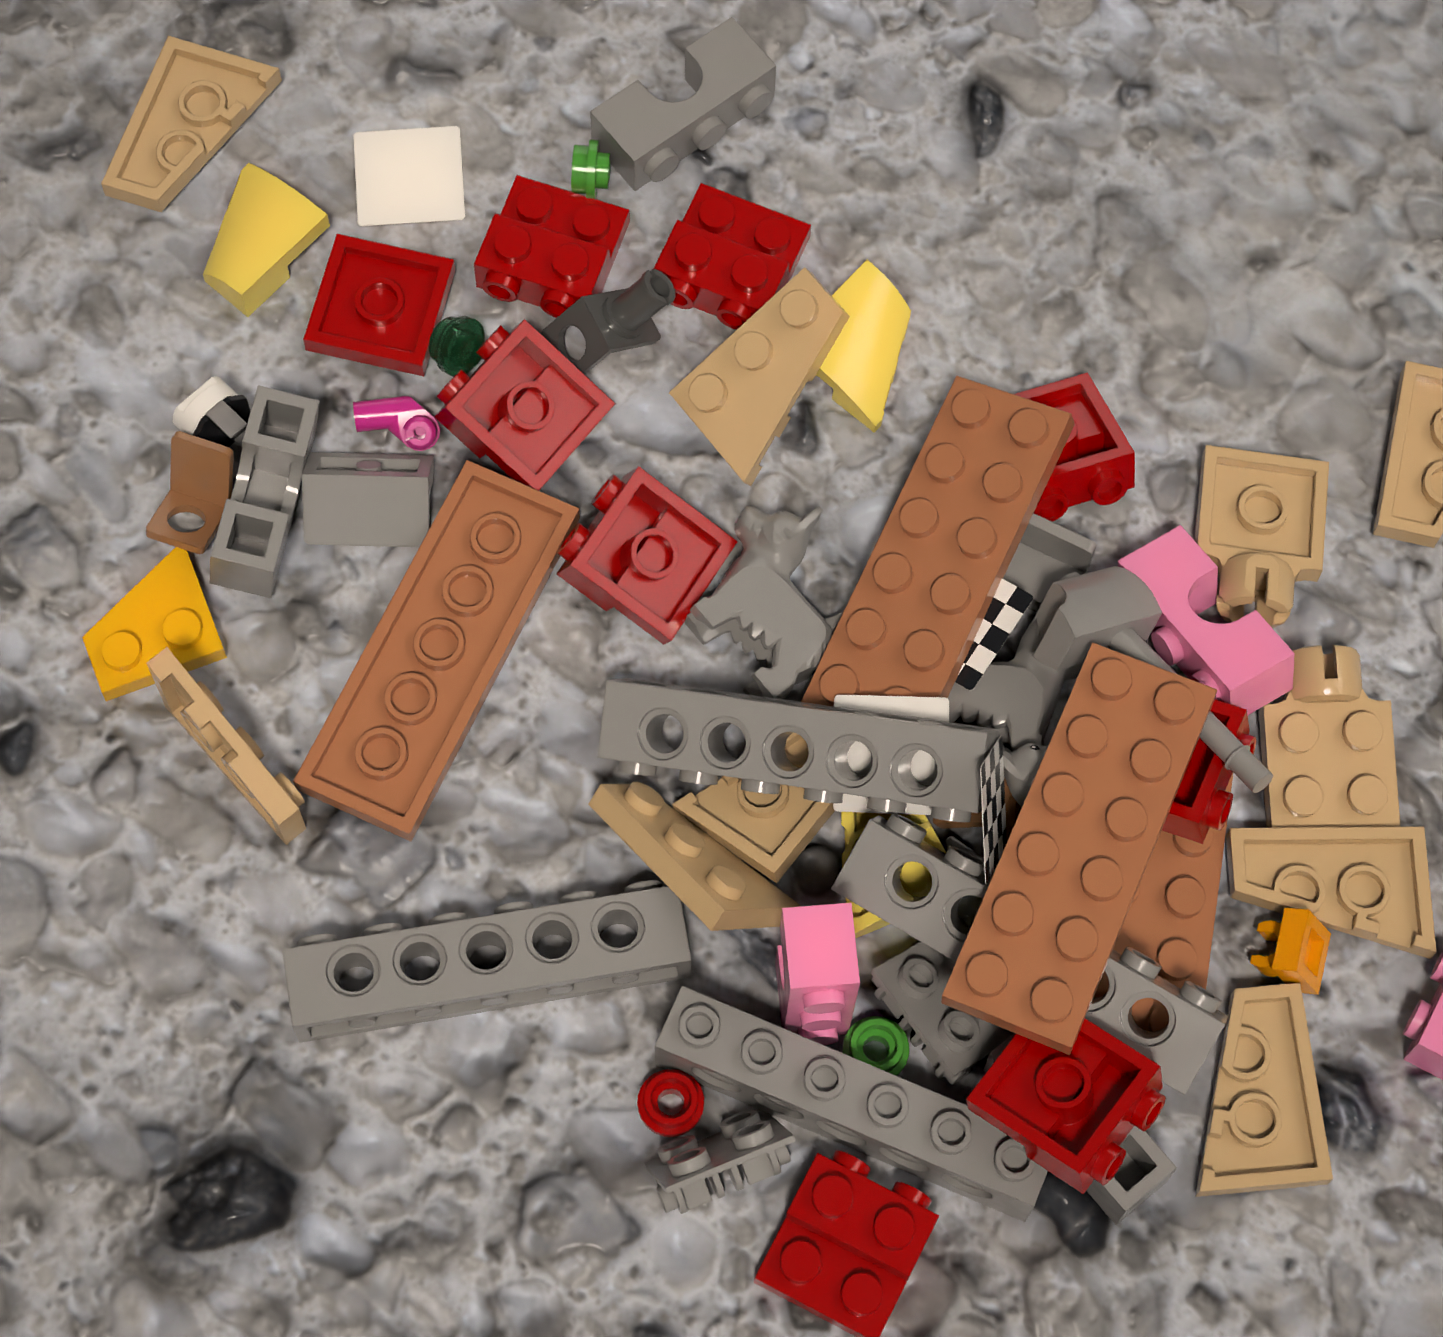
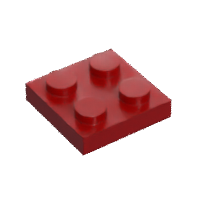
M336 234L303 338L305 350L424 377L456 272L454 259Z

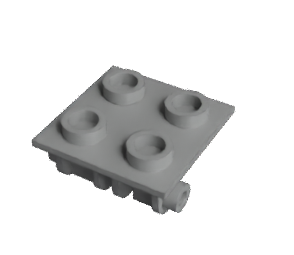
M961 918L960 921L962 922V924L970 929V927L964 921V919ZM919 942L871 970L870 973L873 976L871 980L878 988L874 995L878 1000L882 999L897 1019L904 1016L898 1025L903 1031L911 1027L914 1029L916 1034L910 1040L912 1045L917 1047L924 1043L926 1047L922 1052L936 1069L934 1074L938 1079L945 1076L950 1084L954 1085L973 1070L972 1065L989 1056L990 1052L1014 1034V1032L942 1004V994L956 962L926 944Z
M749 1110L725 1119L719 1125L722 1132L697 1141L695 1136L690 1135L662 1145L657 1150L659 1157L646 1162L645 1166L660 1185L656 1187L665 1212L668 1213L678 1208L679 1212L683 1214L713 1201L705 1182L706 1178H709L718 1199L725 1196L724 1188L718 1175L720 1172L728 1171L737 1191L744 1189L737 1165L741 1164L749 1185L780 1174V1166L791 1162L786 1145L796 1141L794 1135L769 1113L759 1116L757 1110Z

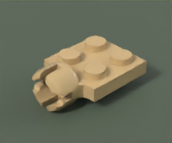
M1211 445L1205 446L1201 458L1195 542L1218 567L1216 607L1220 616L1226 622H1234L1244 617V605L1255 602V610L1272 628L1284 624L1293 607L1295 582L1304 580L1318 582L1323 571L1329 462Z
M1314 645L1293 650L1295 653L1293 689L1285 693L1282 702L1267 704L1258 709L1262 764L1273 774L1271 782L1264 788L1266 827H1401L1391 700L1378 701L1368 698L1362 689L1360 655L1356 649L1342 645H1332L1333 653L1323 654L1322 646Z

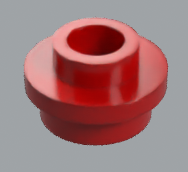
M676 1069L658 1071L646 1079L640 1088L637 1099L639 1116L645 1126L655 1134L664 1137L684 1135L699 1123L703 1115V1091L699 1083L688 1073ZM667 1094H674L682 1099L684 1106L679 1113L667 1115L659 1109V1100Z

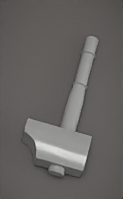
M1113 566L1079 575L1077 572L1070 573L1059 581L1052 583L1035 615L1041 642L1033 657L1038 662L1057 671L1082 664L1093 642L1175 673L1146 643L1162 611L1152 591L1134 573L1125 568ZM1210 711L1200 735L1201 740L1225 763V769L1232 770L1253 793L1260 792L1271 782L1273 774L1250 752V746L1243 745Z

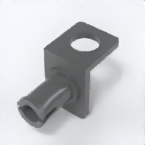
M656 269L648 270L629 288L581 297L544 328L541 335L585 375L610 353L652 345L660 340L661 335L651 317L674 301L676 297L674 286L662 272ZM570 326L577 327L585 338L586 349L580 360L571 358L564 346V335Z

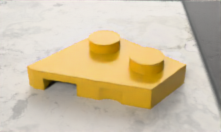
M175 547L82 637L98 684L106 701L155 684L146 663L166 647L169 648L187 672L227 658L187 550Z

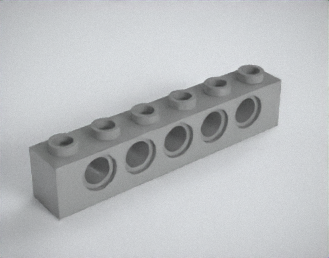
M621 678L606 680L597 758L618 760V771L627 774L655 776L657 766L679 769V780L688 783L717 785L718 775L741 778V790L749 792L779 794L780 785L804 788L803 798L806 800L842 803L843 794L868 797L867 808L872 810L906 813L907 803L931 806V817L952 822H970L971 813L982 812L980 768L999 739L1001 730ZM670 715L680 722L683 729V739L676 750L667 745L662 734L664 721ZM730 724L740 728L745 737V749L738 759L732 757L726 751L723 743L724 732ZM793 732L804 738L809 749L808 759L801 768L794 766L788 760L785 753L786 741ZM856 741L867 746L872 755V768L865 777L855 774L848 764V751ZM919 750L930 754L937 765V776L930 786H924L917 782L911 772L912 758Z
M892 812L888 820L880 815L869 819L831 890L956 962L970 930L962 924L958 917V904L960 899L967 895H974L981 899L984 898L991 881L989 879L988 883L985 884V876L981 874L984 869V863L957 847L950 846L947 852L944 853L923 841L927 831L920 825L897 813ZM906 862L921 863L929 870L932 876V888L927 896H912L902 887L900 873ZM1126 947L1122 955L1113 950L1104 970L1109 978V990L1103 996L1093 998L1085 1018L1160 1065L1162 1082L1185 1095L1226 1024L1228 1016L1217 1010L1221 1000L1192 982L1185 981L1180 989L1158 976V973L1162 966L1133 948ZM1143 998H1153L1160 1001L1168 1011L1169 1024L1165 1028L1154 1032L1140 1028L1132 1016L1133 1004Z
M657 880L633 883L624 888L623 894L598 897V893L594 891L574 892L561 897L559 904L533 908V904L530 902L507 903L495 908L494 915L468 919L466 913H445L431 918L427 926L403 929L402 925L397 923L378 924L366 928L363 931L364 936L337 940V936L332 934L311 935L300 939L297 942L298 947L282 949L291 1022L299 1043L691 978V955L681 900L668 886L663 887V883ZM615 924L626 925L633 929L637 935L631 944L622 948L608 946L601 940L600 936L606 928ZM548 935L563 936L571 943L568 952L555 959L541 956L536 952L535 947L542 938ZM483 946H496L505 952L504 960L493 969H479L470 963L472 954ZM420 956L432 957L440 963L437 972L426 980H413L404 974L409 962ZM365 967L374 973L370 984L362 990L351 992L339 986L342 975L351 968Z
M681 986L655 1044L656 1066L663 1069L681 1070L691 1075L703 1086L1023 1222L1027 1220L1034 1208L1048 1171L1026 1156L1025 1146L970 1111L967 1105L687 987Z

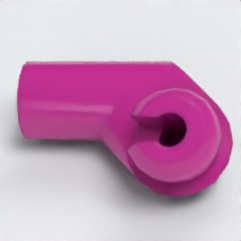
M409 396L353 402L357 432L388 429L407 447L416 451L430 449L439 438L440 428L437 420L430 412Z

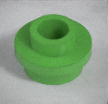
M590 139L589 145H574L571 191L586 194V198L596 199L597 189L609 188L611 157L610 153L599 152V140Z
M871 1016L863 1018L851 1026L844 1038L842 1052L898 1076L904 1069L909 1057V1042L905 1032L897 1023L885 1017ZM872 1041L880 1042L886 1047L888 1056L882 1061H871L865 1056L863 1047Z

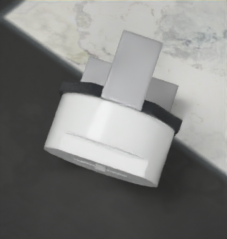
M214 376L176 407L173 414V424L181 432L227 447L237 442L242 447L250 408L244 395H238L220 377ZM234 459L233 479L237 476L239 464Z

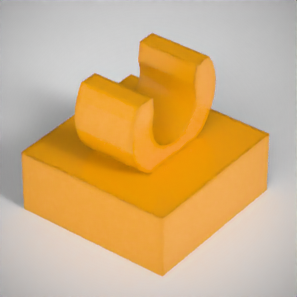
M1284 908L1281 923L1271 920L1258 923L1257 932L1267 941H1277L1275 952L1269 956L1251 955L1250 963L1265 976H1278L1285 984L1300 983L1302 993L1319 995L1331 933L1309 909Z

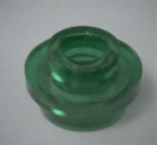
M469 316L447 317L437 324L429 340V354L442 372L454 377L461 369L467 374L478 365L482 358L476 351L485 342L483 326L479 321Z

